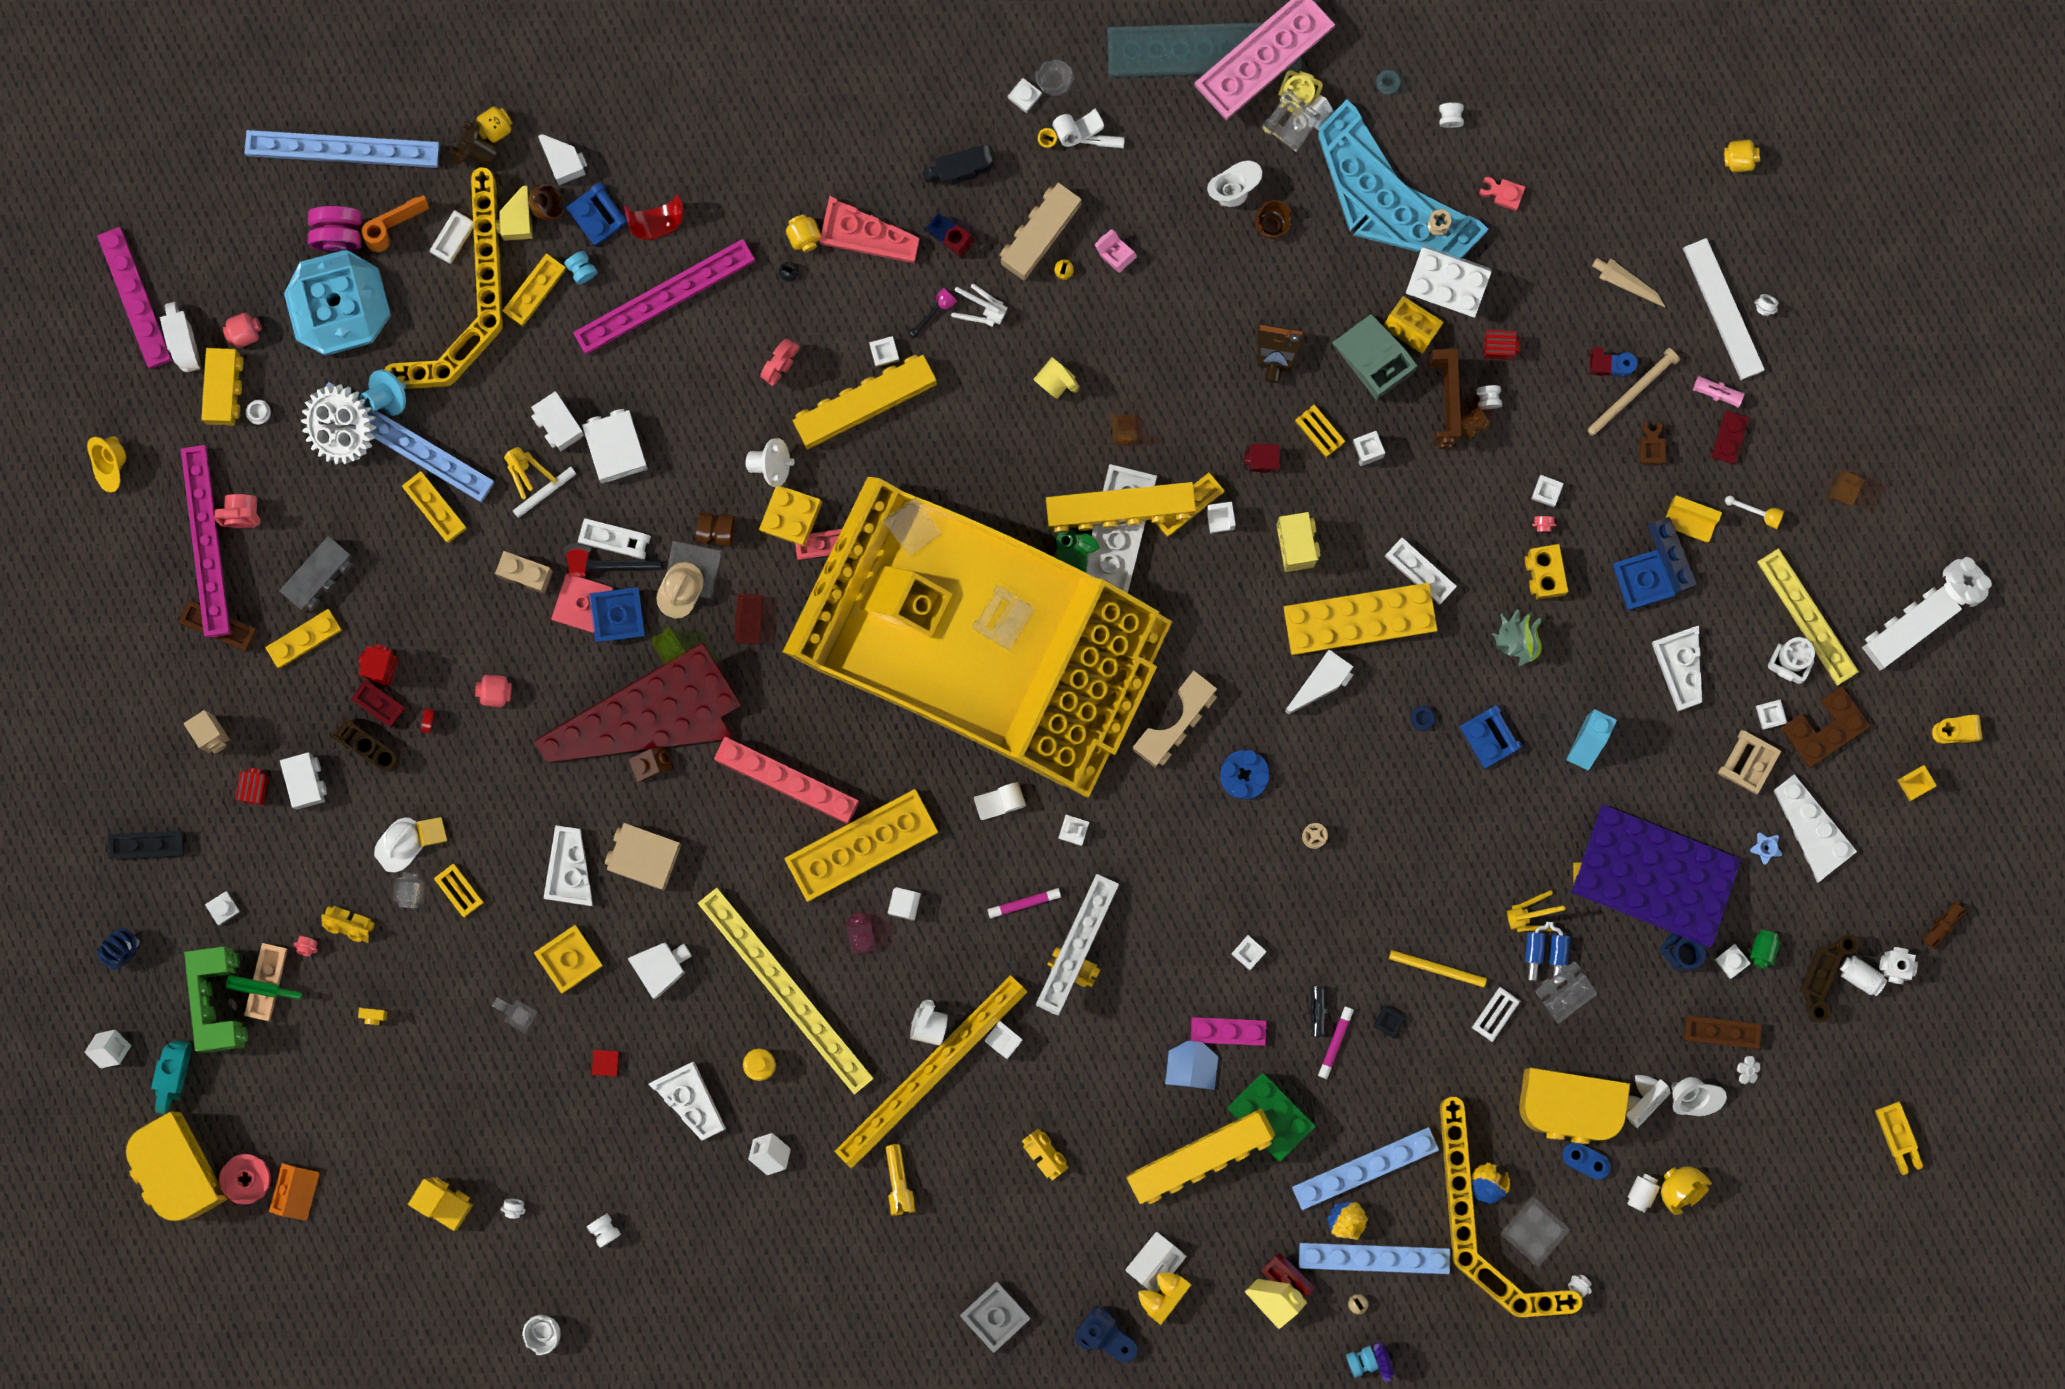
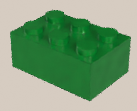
M1261 1073L1226 1108L1237 1120L1262 1108L1275 1133L1274 1138L1270 1140L1272 1144L1265 1149L1278 1162L1315 1128V1125L1264 1073Z

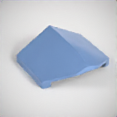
M1184 1042L1169 1050L1165 1084L1215 1090L1218 1056L1203 1042Z

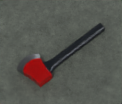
M577 542L564 547L569 566V577H585L586 573L596 570H661V560L589 559L592 548L588 545Z

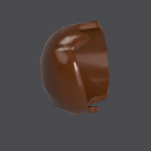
M547 183L538 184L533 188L529 195L528 203L530 211L535 217L540 220H556L564 214V210L560 207L563 197L557 193L555 187Z
M1271 200L1265 202L1256 213L1255 224L1257 231L1268 239L1275 240L1283 237L1292 225L1291 209L1283 201Z

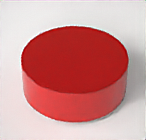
M424 709L421 732L430 734L432 731L434 709Z

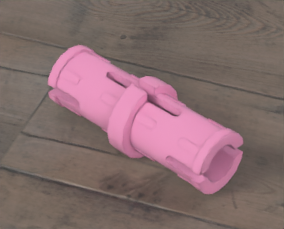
M1701 376L1697 377L1693 387L1694 391L1711 396L1715 401L1721 400L1738 408L1744 397L1743 392L1724 386L1725 383L1719 382L1718 384Z

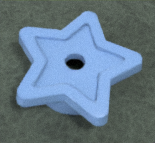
M1758 833L1757 844L1750 851L1760 855L1763 864H1767L1771 857L1782 856V852L1778 849L1777 845L1779 836L1766 837ZM1766 845L1769 847L1768 850L1764 849Z

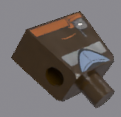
M1259 323L1257 330V367L1267 368L1266 382L1279 383L1281 371L1291 372L1305 331Z

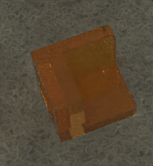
M1111 412L1112 444H1137L1135 415L1116 416V412Z
M1841 470L1837 474L1826 500L1836 499L1848 506H1852L1864 479Z

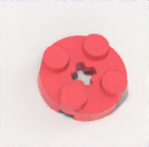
M787 338L784 339L772 353L774 356L771 361H767L760 377L771 386H774L781 377V371L786 373L792 366L794 361L790 358L795 356L800 346Z
M241 1154L231 1158L222 1168L219 1176L222 1192L237 1204L257 1202L266 1195L271 1183L270 1170L265 1161L250 1154ZM244 1172H248V1176L252 1178L246 1187L243 1182H239V1177H242Z

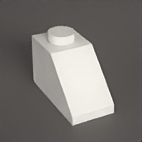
M546 135L538 136L558 185L586 175L583 167H586L587 164L582 152L577 154L573 146Z

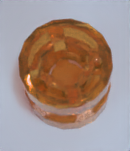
M1478 406L1472 409L1468 416H1461V431L1469 440L1476 436L1477 431H1484L1490 427L1488 418Z

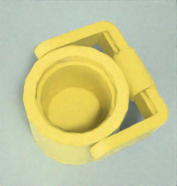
M1290 70L1285 75L1278 95L1282 96L1283 105L1287 110L1297 114L1303 113L1319 97L1323 86L1322 82L1313 79L1314 76L1311 74ZM1314 85L1319 86L1318 89H1317L1316 94H1315V87H1314Z
M1053 357L1050 358L1033 379L1056 399L1060 397L1066 388L1072 392H1078L1080 388L1075 380L1076 376Z

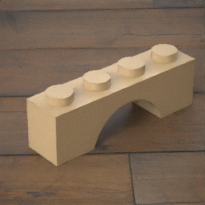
M1193 671L1178 690L1183 703L1181 719L1173 727L1166 730L1148 728L1133 746L1132 750L1155 768L1158 764L1163 766L1172 755L1169 753L1172 746L1175 744L1178 747L1187 735L1184 731L1188 726L1194 727L1202 716L1199 712L1203 707L1209 708L1216 700L1217 696L1214 693L1217 688Z

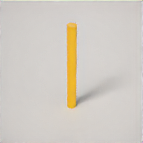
M1394 950L1390 952V960L1485 987L1487 980L1485 977Z

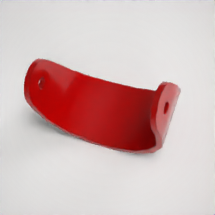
M676 194L671 202L651 210L629 211L628 206H624L631 234L643 240H653L672 233L681 224L683 218V205L679 194Z

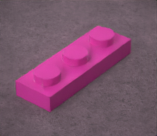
M1192 1017L1191 1041L1213 1044L1265 1046L1266 1021Z

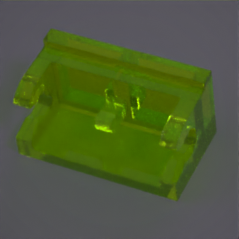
M670 626L664 629L661 635L652 638L651 643L664 664L685 652Z

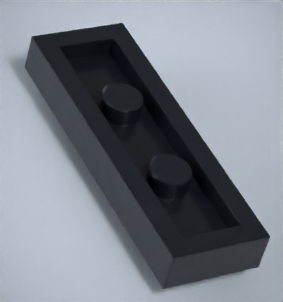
M184 831L108 834V859L110 860L185 856Z

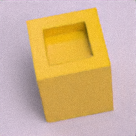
M1925 765L1897 780L1909 801L1937 787Z

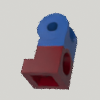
M1593 347L1590 351L1589 375L1627 377L1637 367V359L1631 353L1606 355L1603 354V348Z

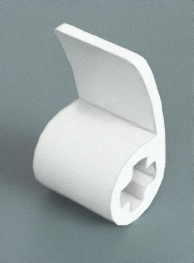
M1094 109L1075 122L1071 115H1061L1054 120L1053 128L1062 145L1070 147L1083 142L1104 128V123L1097 110Z
M1019 782L1011 783L998 788L996 791L974 797L981 820L996 817L1026 806Z

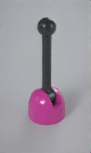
M942 288L936 296L937 305L915 328L909 330V336L912 338L917 337L918 331L940 308L949 309L957 300L945 288Z

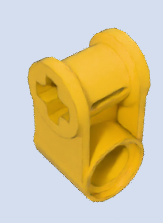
M1967 715L1944 719L1934 725L1932 736L1936 742L1941 744L1981 741L1983 737L1980 716ZM1945 727V730H1950V734L1947 735L1946 732H1942V728Z

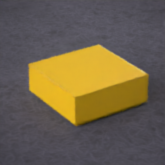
M441 817L416 823L421 847L447 841Z

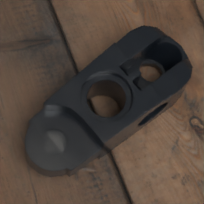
M983 145L935 158L936 166L923 171L924 180L927 183L945 181L953 185L977 179L976 176L986 174L992 169L995 159L993 148L991 145Z

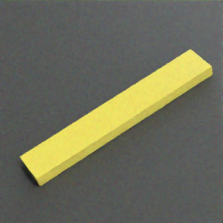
M1780 549L1757 562L1807 640L1813 645L1816 654L1836 685L1838 686L1859 672Z

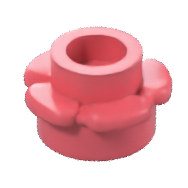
M1535 516V524H1532V526L1537 527V532H1552V527H1556V524H1554V517Z
M299 936L298 941L294 943V946L297 948L296 952L303 956L310 957L312 953L318 951L316 949L318 942L311 938Z

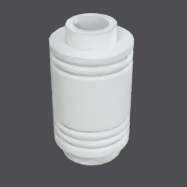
M1853 956L1851 959L1847 957L1839 968L1842 971L1841 977H1844V979L1870 996L1872 994L1877 996L1887 982L1884 974L1878 972L1856 956Z

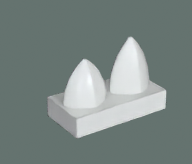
M1635 1076L1636 1086L1643 1098L1628 1096L1626 1115L1636 1128L1671 1094L1668 1085L1661 1079L1657 1081L1649 1076Z

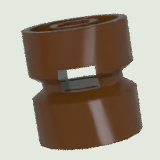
M700 512L697 522L696 543L710 545L715 541L717 546L731 547L735 516L720 514L719 517H715L714 513Z

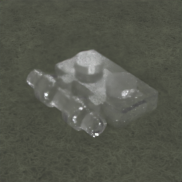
M1575 961L1569 966L1564 965L1559 969L1560 972L1550 980L1547 978L1541 983L1542 986L1535 991L1540 998L1547 994L1550 995L1543 1004L1553 1020L1558 1024L1597 995L1583 973L1576 978L1573 975L1580 970L1579 965ZM1566 980L1568 984L1557 991L1556 987Z

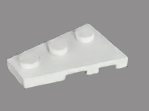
M555 826L543 899L593 906L580 829Z
M691 1062L649 1083L701 1140H705L726 1129L695 1062Z

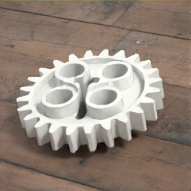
M341 384L337 386L329 385L311 394V400L305 402L309 408L302 410V413L307 418L301 420L302 423L307 424V428L302 431L310 435L306 442L313 441L314 443L311 449L318 448L319 457L326 455V461L334 460L335 464L341 462L346 464L358 460L360 456L367 453L365 449L372 447L369 441L375 439V436L370 431L376 429V426L370 424V421L374 420L375 417L368 416V412L372 408H365L363 406L366 399L358 400V391L351 394V387L343 389Z

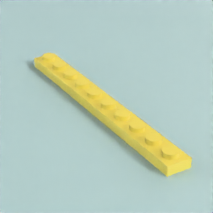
M715 888L698 902V905L855 1095L874 1078L719 889Z

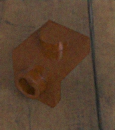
M665 747L652 748L629 759L637 782L673 769L670 756Z

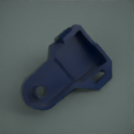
M1094 1306L1075 1330L1076 1344L1085 1350L1103 1349L1123 1363L1132 1361L1136 1357L1138 1349L1134 1339L1117 1328L1116 1319L1111 1316L1113 1311L1106 1306L1102 1308ZM1127 1347L1128 1351L1124 1352L1121 1348Z

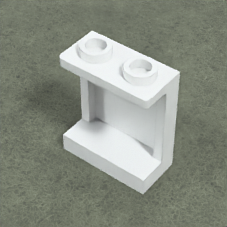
M615 410L610 413L611 416L602 419L600 416L588 419L586 424L582 425L598 478L602 484L648 470L629 410Z

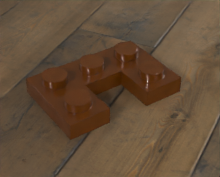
M1842 686L1820 700L1834 719L1828 726L1816 733L1801 713L1781 727V730L1808 768L1870 727Z

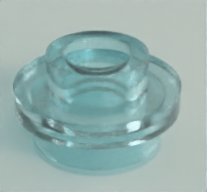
M1392 70L1382 71L1377 76L1376 86L1384 94H1393L1400 86V77ZM1385 79H1390L1392 81V85L1386 86L1384 85L1383 81Z

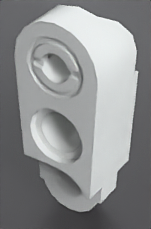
M176 302L165 304L167 315L160 317L167 349L171 353L174 362L184 372L201 369V362L191 324L186 319L184 311H179Z

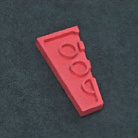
M829 196L820 238L821 245L915 263L920 241L918 237L893 225H888L872 215L869 216L857 208L846 205L836 198Z

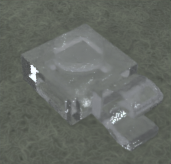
M497 997L492 1005L507 1014L504 1020L506 1023L524 1033L528 1031L538 1014V1011L517 999L512 1006Z

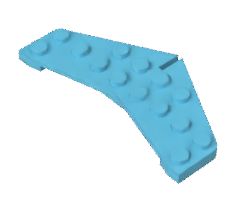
M1348 100L1321 125L1318 138L1349 231L1351 232L1365 216L1368 218L1354 233V236L1420 252L1422 246L1425 245L1463 258L1487 233L1488 228L1479 220L1469 215L1465 216L1401 182L1363 123L1358 110ZM1444 209L1450 213L1451 224L1444 235L1435 236L1429 232L1427 224L1435 210ZM1442 219L1436 221L1437 226L1443 224Z

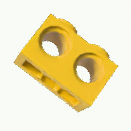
M1560 545L1530 549L1528 556H1525V566L1527 571L1531 570L1533 580H1529L1531 594L1536 595V600L1566 595L1568 588ZM1537 556H1546L1549 559V565H1539ZM1542 580H1551L1554 588L1552 590H1545L1541 584Z

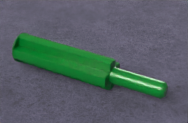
M229 975L226 983V989L273 998L283 996L300 1000L303 996L301 992L281 989L280 985L231 975Z

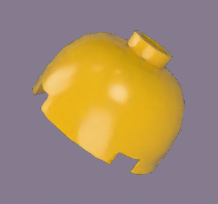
M1686 1166L1678 1170L1674 1167L1664 1175L1666 1180L1662 1184V1200L1674 1215H1679L1683 1213L1681 1209L1683 1206L1691 1203L1692 1207L1702 1199L1709 1190L1706 1185H1711L1712 1182L1700 1170L1694 1167Z

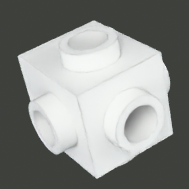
M1894 947L1893 951L1885 952V955H1882L1879 968L1882 970L1884 977L1889 978L1888 982L1903 984L1904 981L1912 980V976H1915L1917 973L1918 962L1915 961L1916 955L1908 954V949ZM1900 960L1903 961L1902 970L1897 966Z

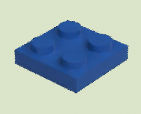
M1658 550L1612 564L1628 611L1675 596Z
M638 587L589 593L595 642L645 636Z

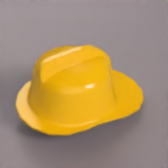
M96 436L92 437L88 441L87 449L95 478L102 489L110 493L115 492L120 485L119 470L126 461L125 451L116 436H111L107 439Z

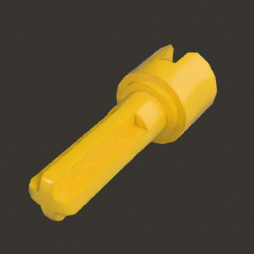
M899 1144L889 1145L886 1147L893 1191L888 1195L891 1215L897 1216L902 1215L903 1212H916L913 1192L907 1189L901 1147Z

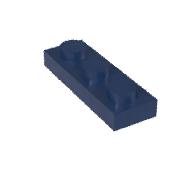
M1670 517L1649 524L1648 527L1674 592L1677 593L1697 585Z

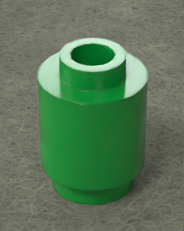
M1760 930L1759 935H1756L1750 959L1754 961L1753 965L1768 969V966H1774L1780 946L1778 941L1780 936L1778 934Z

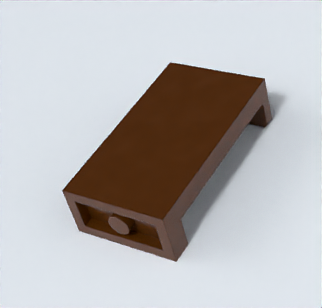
M1437 349L1432 351L1428 363L1429 369H1443L1446 431L1436 432L1432 445H1438V449H1451L1453 445H1457L1461 437L1458 349Z

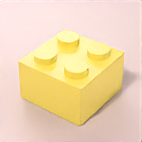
M1309 512L1279 517L1277 530L1285 572L1314 568L1316 561L1320 557L1319 544L1313 540L1314 533H1316L1314 518H1309Z

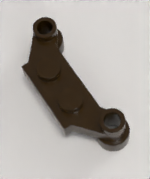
M1852 934L1842 936L1838 941L1825 948L1817 947L1799 990L1800 993L1804 994L1809 1016L1814 1022H1825L1831 1015L1830 1008L1824 1003V999L1842 957L1845 954H1853L1859 949V940ZM1844 941L1849 942V949L1844 947ZM1816 1009L1821 1011L1820 1017L1815 1015Z

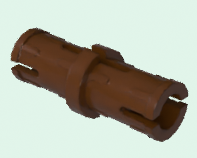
M1953 902L1941 918L1938 917L1935 920L1936 924L1922 938V941L1935 950L1941 940L1948 933H1952V928L1966 913L1964 908Z

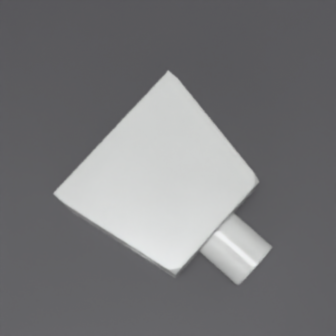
M662 943L628 958L652 998L657 999L685 974L680 963L692 955L685 944L671 951L666 943Z

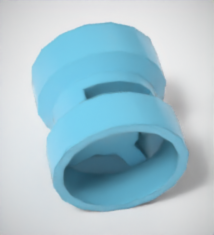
M585 251L572 255L564 263L567 269L573 272V278L577 284H583L597 274L594 265L588 262L589 257Z
M1370 1346L1362 1348L1359 1353L1351 1352L1346 1354L1354 1378L1362 1376L1363 1372L1378 1370V1365Z

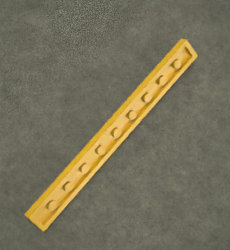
M1010 975L835 1150L837 1155L852 1169L1027 993L1025 988Z

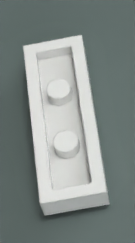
M1403 538L1385 555L1392 564L1416 585L1429 583L1432 599L1438 605L1457 587Z

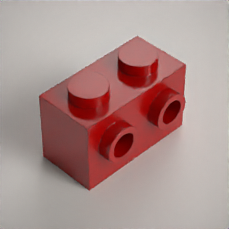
M375 644L374 648L367 646L366 650L362 651L359 657L358 665L361 666L359 675L367 681L391 687L398 658L389 647Z

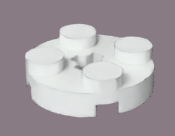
M1971 558L1957 559L1950 563L1943 571V577L1946 575L1947 581L1944 584L1945 590L1958 604L1964 605L1966 603L1970 605L1969 607H1974L1988 596V589L1992 585L1991 580L1985 576Z

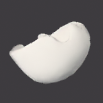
M541 1314L531 1317L527 1321L522 1335L527 1348L536 1352V1355H544L550 1353L558 1345L561 1332L558 1323L554 1319Z

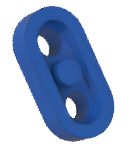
M1570 1143L1563 1149L1562 1158L1569 1167L1593 1179H1602L1608 1175L1610 1162L1600 1153L1580 1143ZM1574 1150L1580 1153V1157L1577 1160L1571 1157V1153ZM1596 1162L1602 1164V1169L1599 1172L1594 1169Z

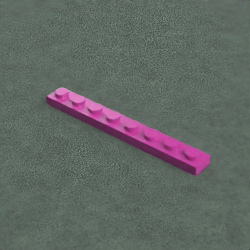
M742 239L573 333L585 355L747 267L754 263L755 259Z
M201 445L182 448L181 456L205 638L230 635L216 520L214 519L215 508L207 447Z

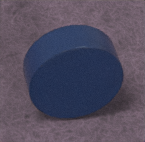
M1427 706L1415 708L1410 716L1412 726L1419 731L1429 730L1435 723V713Z

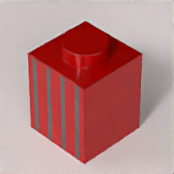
M1486 331L1484 359L1513 360L1516 353L1520 352V339H1516V331Z
M249 768L248 772L241 771L235 800L264 806L269 776L263 774V770Z

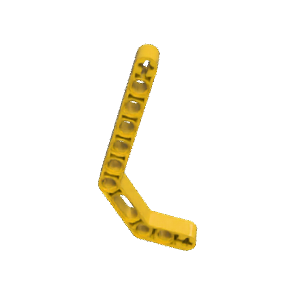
M477 168L471 177L478 317L438 361L393 363L384 369L394 376L395 372H398L400 376L397 379L400 383L404 382L406 384V389L452 385L503 328L499 234H497L496 219H498L497 190L495 178L487 168ZM483 177H486L488 179L485 181L486 191H483V187L480 183L483 180ZM482 201H491L487 209L479 208ZM488 223L492 225V228L489 232H480V229L484 224ZM484 248H493L491 255L487 257L481 255ZM486 271L494 272V276L490 280H484L483 274ZM487 295H495L494 302L491 304L484 303V298ZM489 318H495L497 320L495 326L491 328L485 327V322ZM471 337H480L479 343L463 360H455L457 352ZM442 369H450V374L447 378H439V373ZM417 371H426V375L422 380H415L414 377Z
M1457 1097L1444 1099L1440 1105L1454 1264L1514 1316L1532 1317L1576 1313L1582 1306L1581 1296L1577 1292L1560 1290L1523 1293L1477 1254L1465 1107L1461 1099ZM1450 1101H1453L1455 1106L1458 1105V1110L1454 1111V1119L1460 1118V1122L1447 1124L1446 1119H1452L1451 1111H1446V1106L1450 1105ZM1452 1126L1458 1127L1461 1132L1457 1140H1452L1448 1136V1130ZM1454 1151L1462 1154L1463 1161L1459 1165H1454L1450 1161V1155ZM1456 1176L1462 1177L1465 1181L1464 1188L1459 1191L1454 1189L1452 1181ZM1459 1201H1463L1467 1205L1466 1213L1461 1216L1456 1214L1454 1210L1455 1204ZM1462 1226L1469 1230V1237L1464 1241L1459 1240L1457 1237V1230ZM1465 1251L1471 1255V1262L1467 1266H1463L1459 1262L1460 1254ZM1482 1268H1487L1506 1285L1504 1295H1496L1479 1280L1478 1273ZM1555 1295H1558L1557 1300H1567L1568 1295H1570L1571 1298L1575 1299V1303L1571 1304L1570 1309L1568 1305L1560 1304L1558 1305L1559 1310H1556L1557 1301ZM1546 1296L1550 1299L1551 1304L1547 1310L1542 1311L1538 1306V1301ZM1522 1298L1526 1306L1522 1312L1518 1313L1514 1310L1513 1303L1516 1299Z

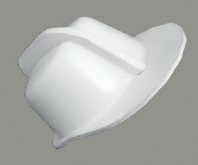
M1242 161L1211 179L1207 188L1209 196L1219 201L1222 207L1241 205L1246 200L1248 192L1259 184L1262 178L1261 167L1253 161Z
M402 818L395 821L375 846L374 856L387 872H398L405 869L423 848L421 847L416 827L417 822L411 818Z
M1688 1077L1680 1082H1673L1671 1084L1674 1099L1673 1110L1677 1114L1706 1116L1720 1110L1727 1099L1726 1092L1721 1087L1704 1084L1696 1077Z

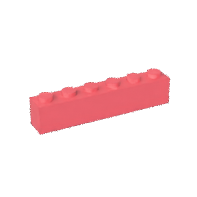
M724 737L714 757L716 762L847 825L850 823L859 805L858 800L727 737Z

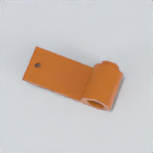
M425 196L415 197L407 201L406 204L365 223L362 228V235L369 250L378 253L386 250L390 243L386 229L428 210L429 206Z

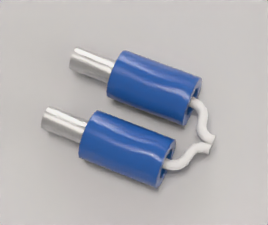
M1546 922V925L1538 927L1535 933L1527 932L1525 962L1529 963L1528 980L1537 981L1538 964H1543L1546 937V934H1541L1539 931L1547 929L1550 925L1551 929L1557 931L1559 935H1552L1549 965L1554 966L1553 982L1561 983L1563 967L1568 966L1570 937L1563 936V932L1559 928L1554 927L1553 922Z

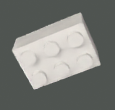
M1423 245L1406 294L1475 317L1492 269Z

